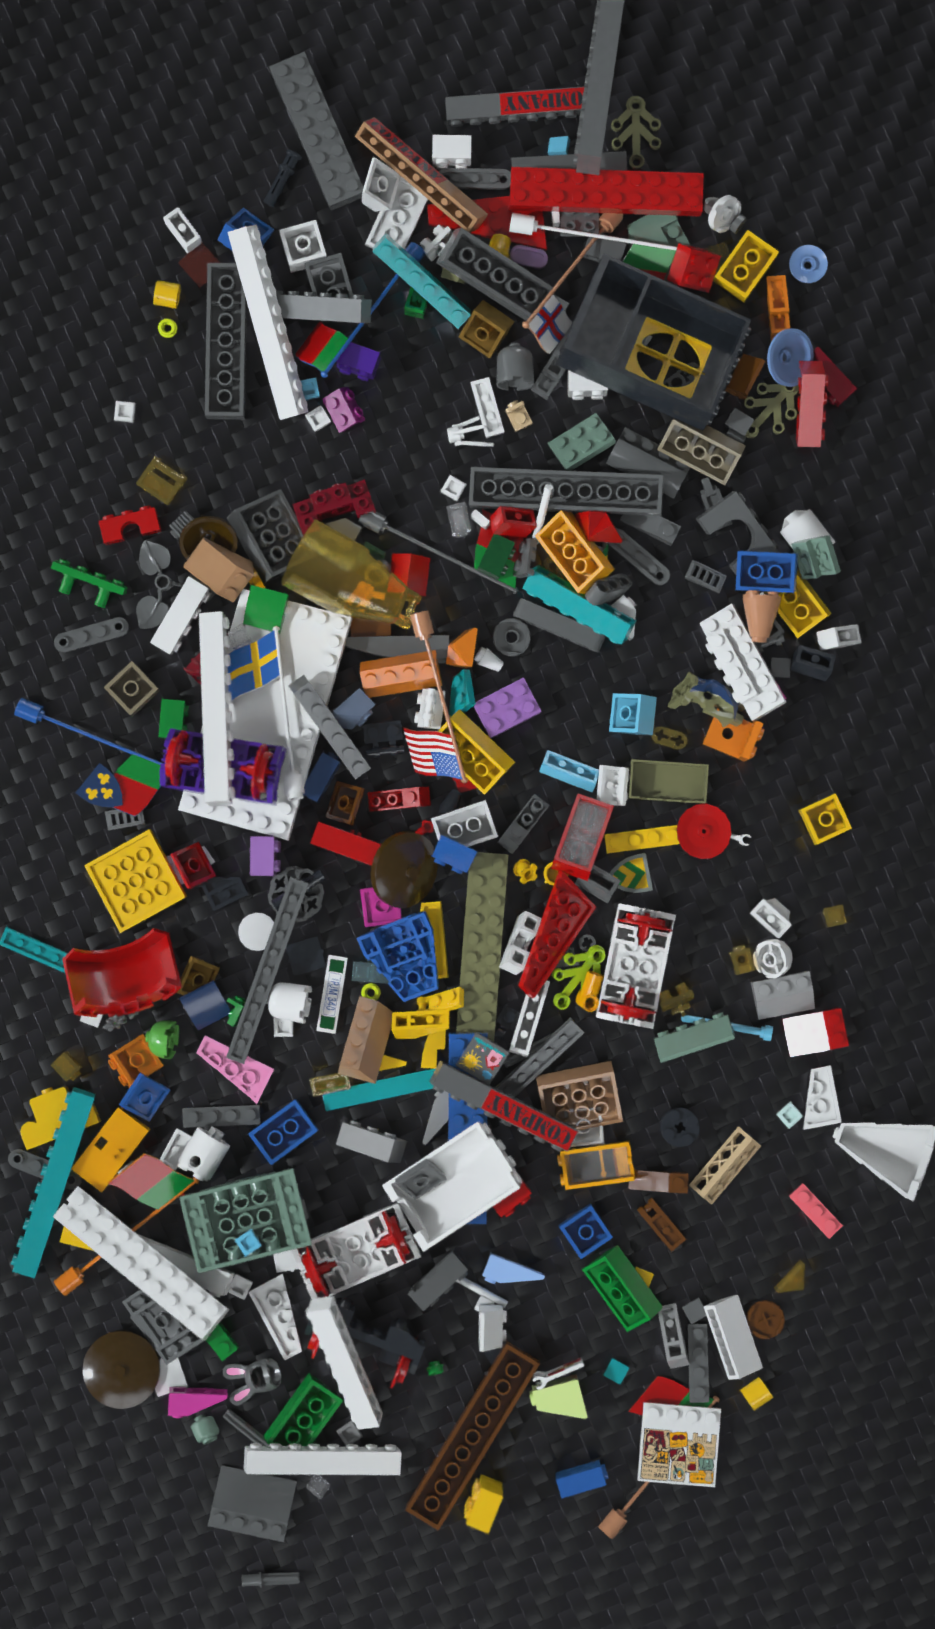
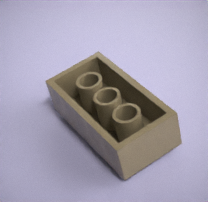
M673 418L657 450L726 485L746 445L708 425L702 431Z

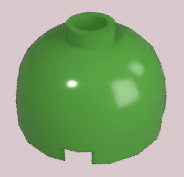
M159 1021L151 1027L150 1031H147L145 1040L148 1042L150 1051L157 1057L172 1059L176 1051L172 1050L174 1045H178L179 1025H175L176 1021Z

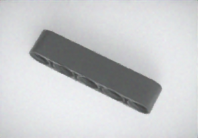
M520 598L513 617L598 653L606 637L603 634L595 633L591 627L579 624L577 621Z

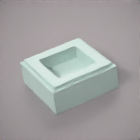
M789 1102L776 1113L789 1129L803 1117L792 1102Z

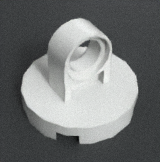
M731 195L723 196L720 199L715 197L707 198L704 211L709 214V226L719 233L729 230L734 218L740 215L741 203Z

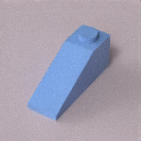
M492 1252L482 1273L485 1281L492 1284L496 1282L508 1283L543 1280L545 1277L544 1273Z

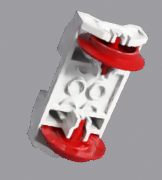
M618 904L604 979L599 995V1004L596 1012L597 1018L651 1029L654 1028L676 915ZM619 921L639 925V927L620 924ZM650 928L659 929V930H664V931H666L667 933H665V932H660V931H655V930H650ZM603 999L611 1000V1001H616V1002H621V1003H623V1004H617V1003L607 1002V1001H603ZM604 1005L608 1006L607 1012L614 1013L615 1015L606 1013ZM634 1005L651 1008V1010L634 1007Z
M398 1202L365 1215L363 1218L334 1231L312 1238V1249L309 1245L292 1250L296 1265L301 1270L300 1274L304 1279V1283H306V1288L312 1299L332 1296L421 1257L420 1250ZM387 1213H396L397 1218L395 1215L389 1217Z

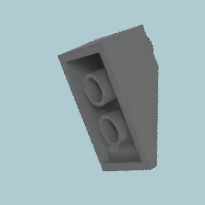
M341 253L304 263L312 292H315V296L320 297V293H332L331 297L336 298V294H348V298L353 299V292Z

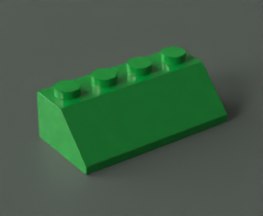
M618 1245L606 1251L582 1269L627 1332L651 1320L663 1308Z
M308 1373L264 1434L266 1442L269 1445L278 1443L281 1446H289L292 1443L300 1444L301 1446L312 1444L343 1399L325 1383Z

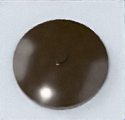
M410 831L399 832L386 839L377 850L371 867V882L376 895L385 904L396 908H408L422 901L430 892L436 879L438 863L434 862L435 858L432 857L435 849L426 837Z
M127 1330L113 1331L101 1336L91 1345L83 1362V1378L91 1395L100 1403L117 1409L131 1408L145 1401L155 1390L160 1377V1360L153 1346L145 1337Z

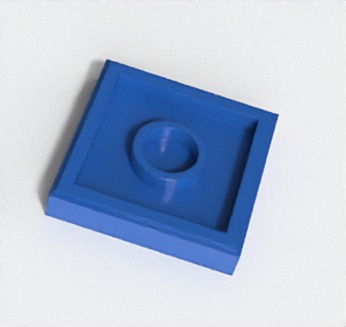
M140 1072L119 1105L150 1122L170 1089Z

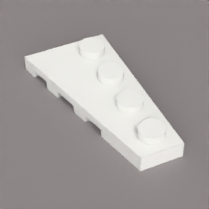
M282 1273L250 1290L249 1294L284 1360H287L302 1352Z

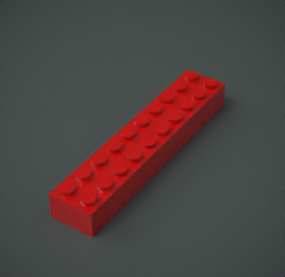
M511 167L510 210L701 216L703 211L704 173L600 170L599 175L576 172V169Z

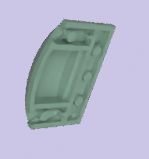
M646 215L627 226V230H629L628 239L674 247H677L678 243L691 246L676 216ZM628 243L629 250L633 245L631 243ZM670 265L669 268H668V270H667V273H666V276H665V278H664V281L669 282V283H671V284L677 286L676 284H674V283H672V282H670V281L667 280V277H668V274H669V271H670V268H671V265Z

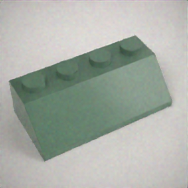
M721 1012L712 1015L713 1019L708 1021L702 1018L694 1021L695 1025L687 1027V1024L675 1027L676 1031L669 1033L668 1030L657 1033L658 1037L654 1040L660 1062L662 1063L735 1039L729 1015H724Z

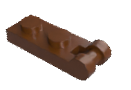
M651 1197L647 1201L648 1203L643 1207L640 1206L637 1211L672 1252L686 1238ZM654 1209L657 1213L650 1217L648 1212Z

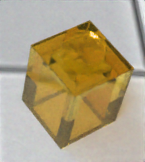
M67 1051L63 1052L51 1064L66 1082L70 1079L74 1081L81 1075L80 1070L83 1068Z

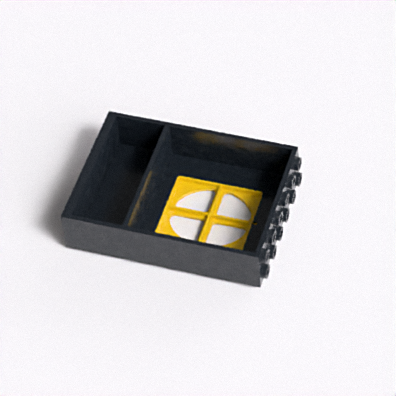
M603 254L555 365L703 431L706 425H711L713 418L716 417L719 411L720 401L722 402L725 396V388L731 381V373L736 368L739 361L737 358L741 354L745 346L744 341L751 331V328L748 327L751 320L607 254ZM656 333H667L673 336V341L667 354H662L643 345L642 340ZM681 340L686 341L695 350L700 362L699 368H693L674 358ZM638 352L645 353L662 361L663 365L657 380L650 379L642 371L637 361ZM670 366L687 372L695 378L692 383L683 387H667L663 384Z

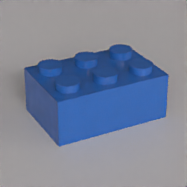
M738 551L736 590L796 592L798 553Z
M294 1099L252 1130L249 1136L270 1165H272L319 1129L299 1101Z

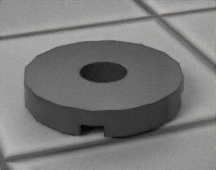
M515 618L503 620L495 627L493 632V643L496 649L501 654L509 657L524 653L531 641L528 627L521 620ZM510 632H514L517 635V640L514 643H510L506 639V635Z

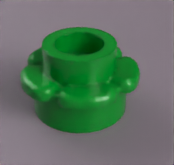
M439 1361L428 1363L429 1367L426 1368L429 1376L444 1372V1364H440Z

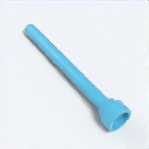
M685 1014L681 1016V1021L694 1024V1021L702 1019V1017ZM731 1023L734 1031L760 1035L759 1037L763 1038V1040L771 1041L773 1026L765 1025V1027L761 1026L759 1028Z

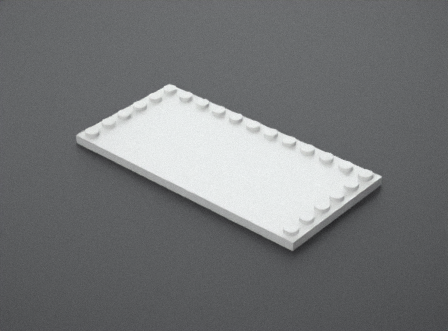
M243 589L240 594L228 635L230 647L227 649V655L238 648L258 641L271 632L243 624L250 590ZM288 601L284 613V623L279 634L294 771H298L299 774L303 775L305 786L320 730L288 685L302 675H305L325 705L328 706L353 618ZM279 676L267 685L239 696L229 704V711L232 712L233 718L232 723H230L233 739L278 745L287 749L279 779L277 805L257 804L232 799V805L209 806L205 802V794L183 791L178 810L289 841L301 799L288 800V797L285 795L283 777L287 775V772H290ZM262 793L260 799L266 798L267 793Z

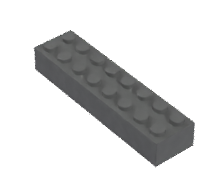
M305 52L269 66L272 77L330 211L362 198L363 185Z
M207 263L206 419L245 420L247 300L236 263Z

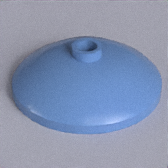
M788 328L780 331L773 338L768 350L767 363L771 376L778 384L788 387L798 385V377H802L799 361H813L814 357L813 347L808 336L799 329Z

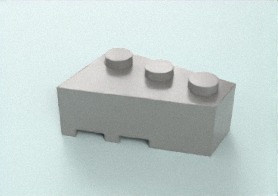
M350 1120V1123H342L336 1145L386 1162L401 1163L407 1141L396 1138V1135L392 1133L378 1132L379 1129L374 1127H361V1123Z

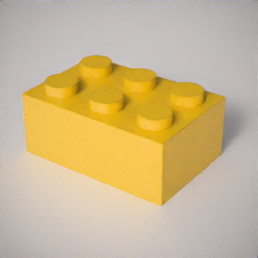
M747 230L715 275L713 282L744 303L776 259L779 251Z

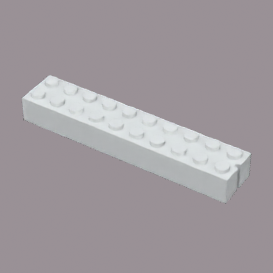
M77 1186L67 1199L69 1201L68 1205L64 1203L53 1217L200 1339L205 1341L229 1309Z

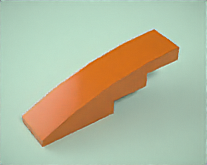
M785 275L766 276L771 342L780 331L790 328Z

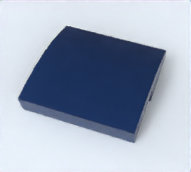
M214 980L180 998L181 1003L198 1031L229 1015L231 1011Z

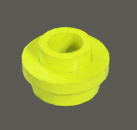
M163 319L158 325V331L161 336L171 338L177 332V325L172 319ZM166 326H171V330L169 332H166L164 330Z
M374 983L366 984L361 991L362 997L376 1001L381 994L380 988ZM373 989L375 991L374 996H369L367 991Z

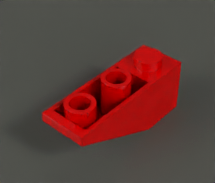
M429 787L368 793L370 812L431 806Z

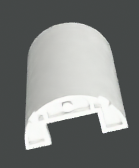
M475 1123L382 1185L391 1201L399 1203L415 1229L416 1233L413 1236L423 1252L521 1187L523 1181L514 1168L516 1166L514 1159L506 1154L504 1143L493 1136L486 1123ZM427 1158L445 1174L446 1180L414 1200L397 1185L395 1179Z

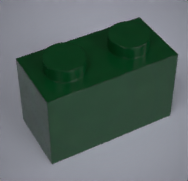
M493 534L477 571L497 580L500 575L504 577L508 568L505 563L508 558L512 559L516 551L513 548L515 542Z

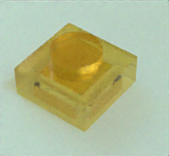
M843 905L823 909L827 927L846 924Z

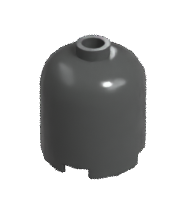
M511 343L498 353L496 380L498 388L509 390V387H517V391H522L533 387V355L529 349L521 346L519 343Z

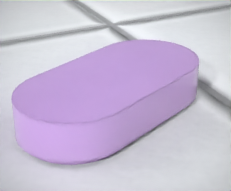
M516 245L510 252V259L520 266L542 269L548 261L545 251L533 247Z

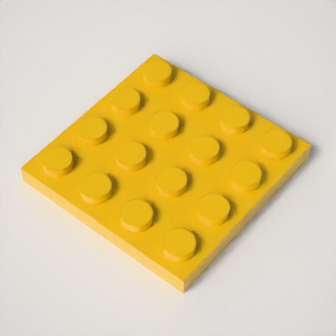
M151 829L84 865L120 933L187 897Z

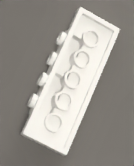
M731 603L699 623L707 637L708 643L705 644L706 648L711 654L714 653L717 658L714 660L719 670L723 669L725 676H723L727 686H732L734 690L732 693L733 698L737 703L740 702L744 705L753 722L786 703L756 644L751 642L752 637H750L734 604Z

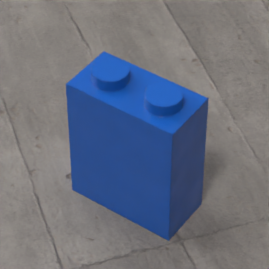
M599 1460L555 1473L561 1498L605 1486V1480L609 1479L605 1464L601 1465Z

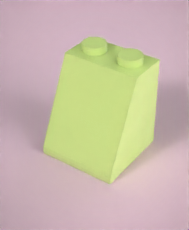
M577 1374L548 1381L539 1390L536 1387L540 1385H532V1391L529 1392L532 1406L536 1405L538 1411L583 1419L587 1418Z

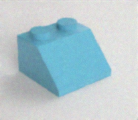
M613 693L609 732L653 735L657 697L642 694Z

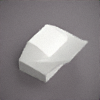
M776 898L770 900L762 899L750 912L761 925L778 939L792 925L789 921L790 911Z

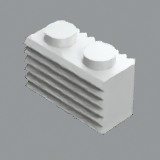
M180 208L174 209L163 218L167 227L187 253L202 243L200 235L189 223V220H187V217H185Z

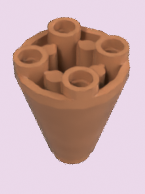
M748 590L743 595V603L749 635L752 637L751 642L767 643V638L770 637L781 603V597L779 592H767L765 595H759L760 591Z

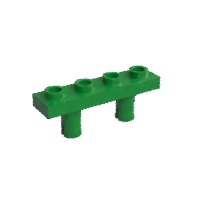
M59 559V561L56 560L52 563L51 569L59 571L64 575L59 591L64 594H70L75 579L83 580L99 586L100 590L95 605L105 608L110 593L115 592L125 595L128 587L124 586L123 581L105 579L106 575L102 573H89L88 568L80 565L77 568L70 565L71 562L64 559Z

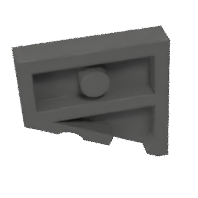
M529 538L524 539L520 543L518 549L520 554L513 566V576L524 578L534 575V570L530 569V564L536 558L537 540Z

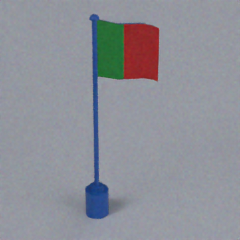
M413 242L409 243L405 249L418 262L425 255L424 249ZM398 274L394 276L371 307V314L399 278ZM320 321L296 352V356L302 362L316 367L321 371V376L326 378L328 376L327 373L364 323H360L351 336L347 338L341 332L326 327Z
M24 698L19 700L15 709V716L35 724L45 719L132 754L114 774L122 792L123 805L112 808L135 817L147 807L161 787L160 765L162 762L45 715L43 706Z

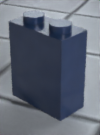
M329 751L327 754L322 752L305 783L304 796L318 804L320 803L341 765L338 761V756Z

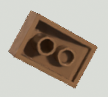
M204 537L184 564L186 570L217 595L233 603L254 575L252 561Z

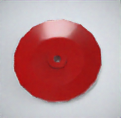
M698 804L687 809L679 818L676 828L677 839L682 849L690 856L699 859L713 858L721 854L728 846L731 838V824L726 814L718 807L709 804Z

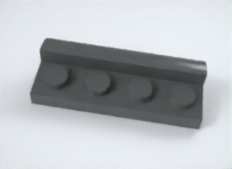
M626 427L606 463L623 473L663 475V493L672 498H675L690 469L689 466L658 451L659 445Z

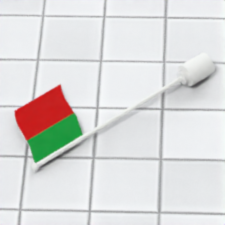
M512 213L509 232L532 235L533 232H537L538 228L631 243L633 245L623 262L664 280L667 270L673 262L677 249L674 246L538 225V220H535V216Z

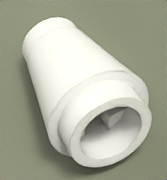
M483 647L479 649L474 658L478 665L499 672L504 663L488 648L485 649Z

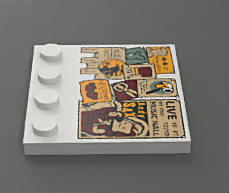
M643 1402L637 1480L715 1487L721 1409Z

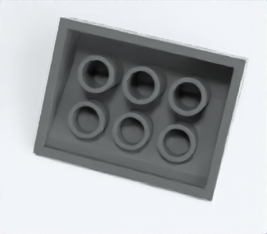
M281 489L235 509L227 517L247 556L253 562V566L263 584L286 574L318 556L308 537H303L297 517Z
M221 1465L208 1526L284 1542L297 1481L268 1474H246L244 1469Z

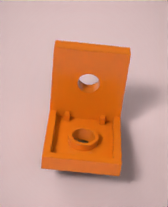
M713 717L703 745L745 762L749 758L752 759L757 750L755 743L761 740L765 729L762 728L763 723L755 721L752 723L744 719L742 724L737 727L731 724L722 727L720 721ZM725 728L732 730L733 736L731 739L723 737L722 731Z

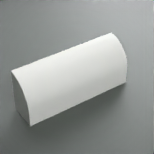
M729 1296L703 1306L728 1379H740L762 1369L763 1366L739 1296Z

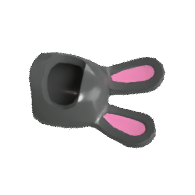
M264 1358L250 1365L230 1363L223 1368V1375L227 1379L245 1378L247 1385L233 1391L230 1395V1401L236 1406L244 1404L255 1393L275 1390L281 1384V1370L277 1362L271 1358Z

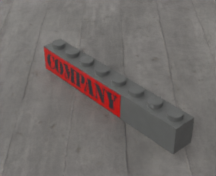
M584 87L445 97L447 125L451 124L452 127H459L463 123L480 125L482 122L497 124L502 120L518 122L520 121L519 119L536 121L541 117L552 120L558 118L557 116L574 118L580 115Z
M441 1060L430 1079L431 1084L434 1085V1090L440 1093L446 1091L450 1093L452 1099L459 1102L462 1099L468 1102L466 1105L475 1110L480 1108L484 1110L485 1115L493 1119L496 1116L501 1119V1123L509 1127L514 1125L518 1127L517 1130L525 1135L531 1133L535 1135L534 1139L541 1143H545V1141L551 1143V1147L561 1152L563 1149L568 1152L579 1132L575 1127L491 1085H487L481 1080Z

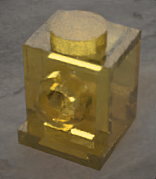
M744 945L734 947V952H730L735 975L755 971L750 948L745 949ZM739 956H743L745 958V961L743 963L738 962Z

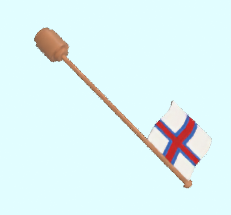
M603 213L599 218V234L601 235L602 232L612 233L623 220L624 214ZM593 238L529 319L522 324L524 328L530 329L540 347L548 354L554 350L573 323L567 317L561 303L553 294L598 238Z

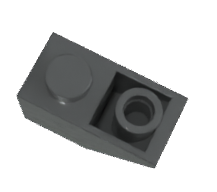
M346 517L320 525L322 536L328 539L333 537L338 540L337 544L348 548V546L353 547L364 526Z

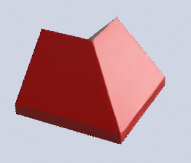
M586 511L575 514V518L587 541L622 542L616 527L606 512Z

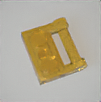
M155 456L136 482V485L168 506L187 480V477L183 474H178L160 462V459ZM157 468L175 480L176 483L173 486L152 471Z

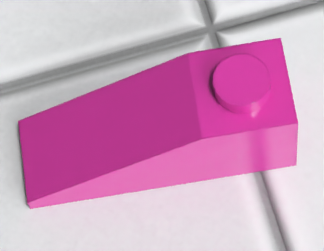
M169 1387L168 1416L183 1418V1416H189L226 1400L227 1389Z

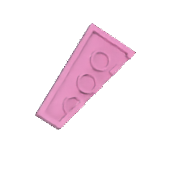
M205 1035L196 1053L257 1104L274 1068L247 1056L244 1064L228 1059L226 1056L230 1047Z

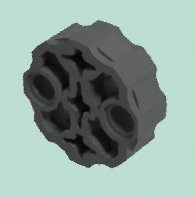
M291 866L273 877L270 882L268 900L276 915L278 911L273 906L271 900L280 896L277 893L286 891L289 882L288 876L301 880L305 873L312 875L315 872L308 868ZM285 877L283 882L285 887H280L276 890L278 885L276 880H282ZM322 883L314 886L312 891H307L308 894L316 893V896L308 897L304 895L305 901L303 900L302 904H304L305 912H302L301 906L295 922L307 921L308 918L320 911L325 894ZM317 898V900H316L317 902L315 903V905L317 906V908H316V909L312 908V909L308 912V909H309V904H307L308 901H311V902H312V901H314V900Z

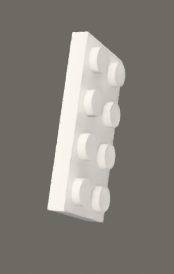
M400 177L391 210L379 212L365 245L373 248L384 234L387 233L405 250L428 199L403 177Z

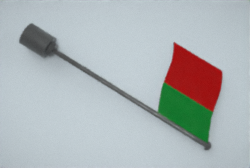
M482 509V515L490 521L489 517L492 514ZM377 511L376 513L370 512L361 515L358 524L376 533L384 532L387 529L513 591V594L518 593L516 577L513 576V566L520 554L518 549L523 541L522 537L500 535L515 542L513 548L516 549L512 559L508 558L505 563L508 568L504 577L500 575L497 580L477 571L493 537L491 523L487 529L482 527L480 529L475 548L473 568L388 526L387 516Z

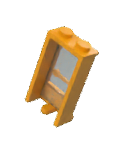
M630 1141L569 1149L568 1152L562 1150L560 1155H557L559 1167L562 1166L563 1174H560L561 1185H565V1190L635 1180Z

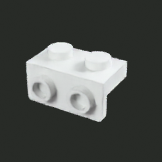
M600 765L596 800L610 805L625 806L628 799L629 768Z

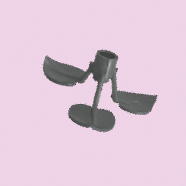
M145 540L140 549V566L148 575H155L159 572L155 578V585L158 588V600L153 596L143 597L138 602L136 614L139 628L150 629L160 625L169 611L168 606L161 602L162 591L170 590L172 585L183 587L184 584L172 581L170 577L162 574L161 569H166L171 561L169 551L160 544ZM190 574V575H189V576H192V577H194L195 579L199 580V579L196 578L193 574ZM211 589L209 591L211 593V596L208 599V601L211 600L216 594Z

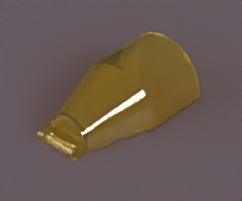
M316 519L299 542L282 579L284 587L332 613L396 624L404 629L411 627L410 615L414 613L416 605L421 600V596L418 593L409 589L395 574H390L382 566L383 563L380 560L376 561L369 554L370 551L366 547ZM405 601H408L409 605L404 616L401 614Z

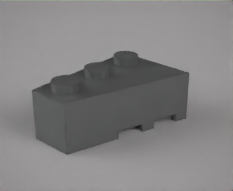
M453 1250L410 1288L408 1295L424 1311L427 1307L433 1306L440 1299L439 1296L441 1294L448 1293L454 1287L453 1283L455 1281L464 1279L468 1275L467 1270L469 1266Z

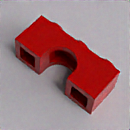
M150 505L141 507L140 511L132 512V510L121 512V516L117 517L107 515L102 517L103 520L99 521L105 545L125 541L123 530L129 524H137L142 536L162 532L155 507L151 508Z

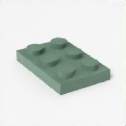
M597 413L548 442V445L564 469L572 471L614 445L616 440Z

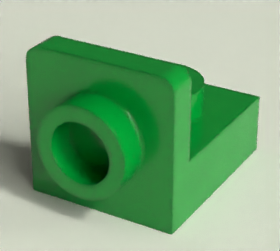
M240 996L228 997L227 1002L234 1005L235 1008L230 1011L227 1023L237 1027L246 1000Z

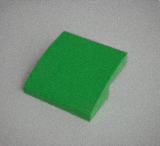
M251 585L243 624L271 632L273 627L278 626L280 628L278 633L280 634L289 595Z

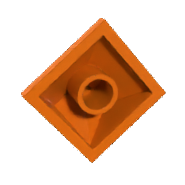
M478 628L465 630L448 645L447 665L459 668L472 667Z

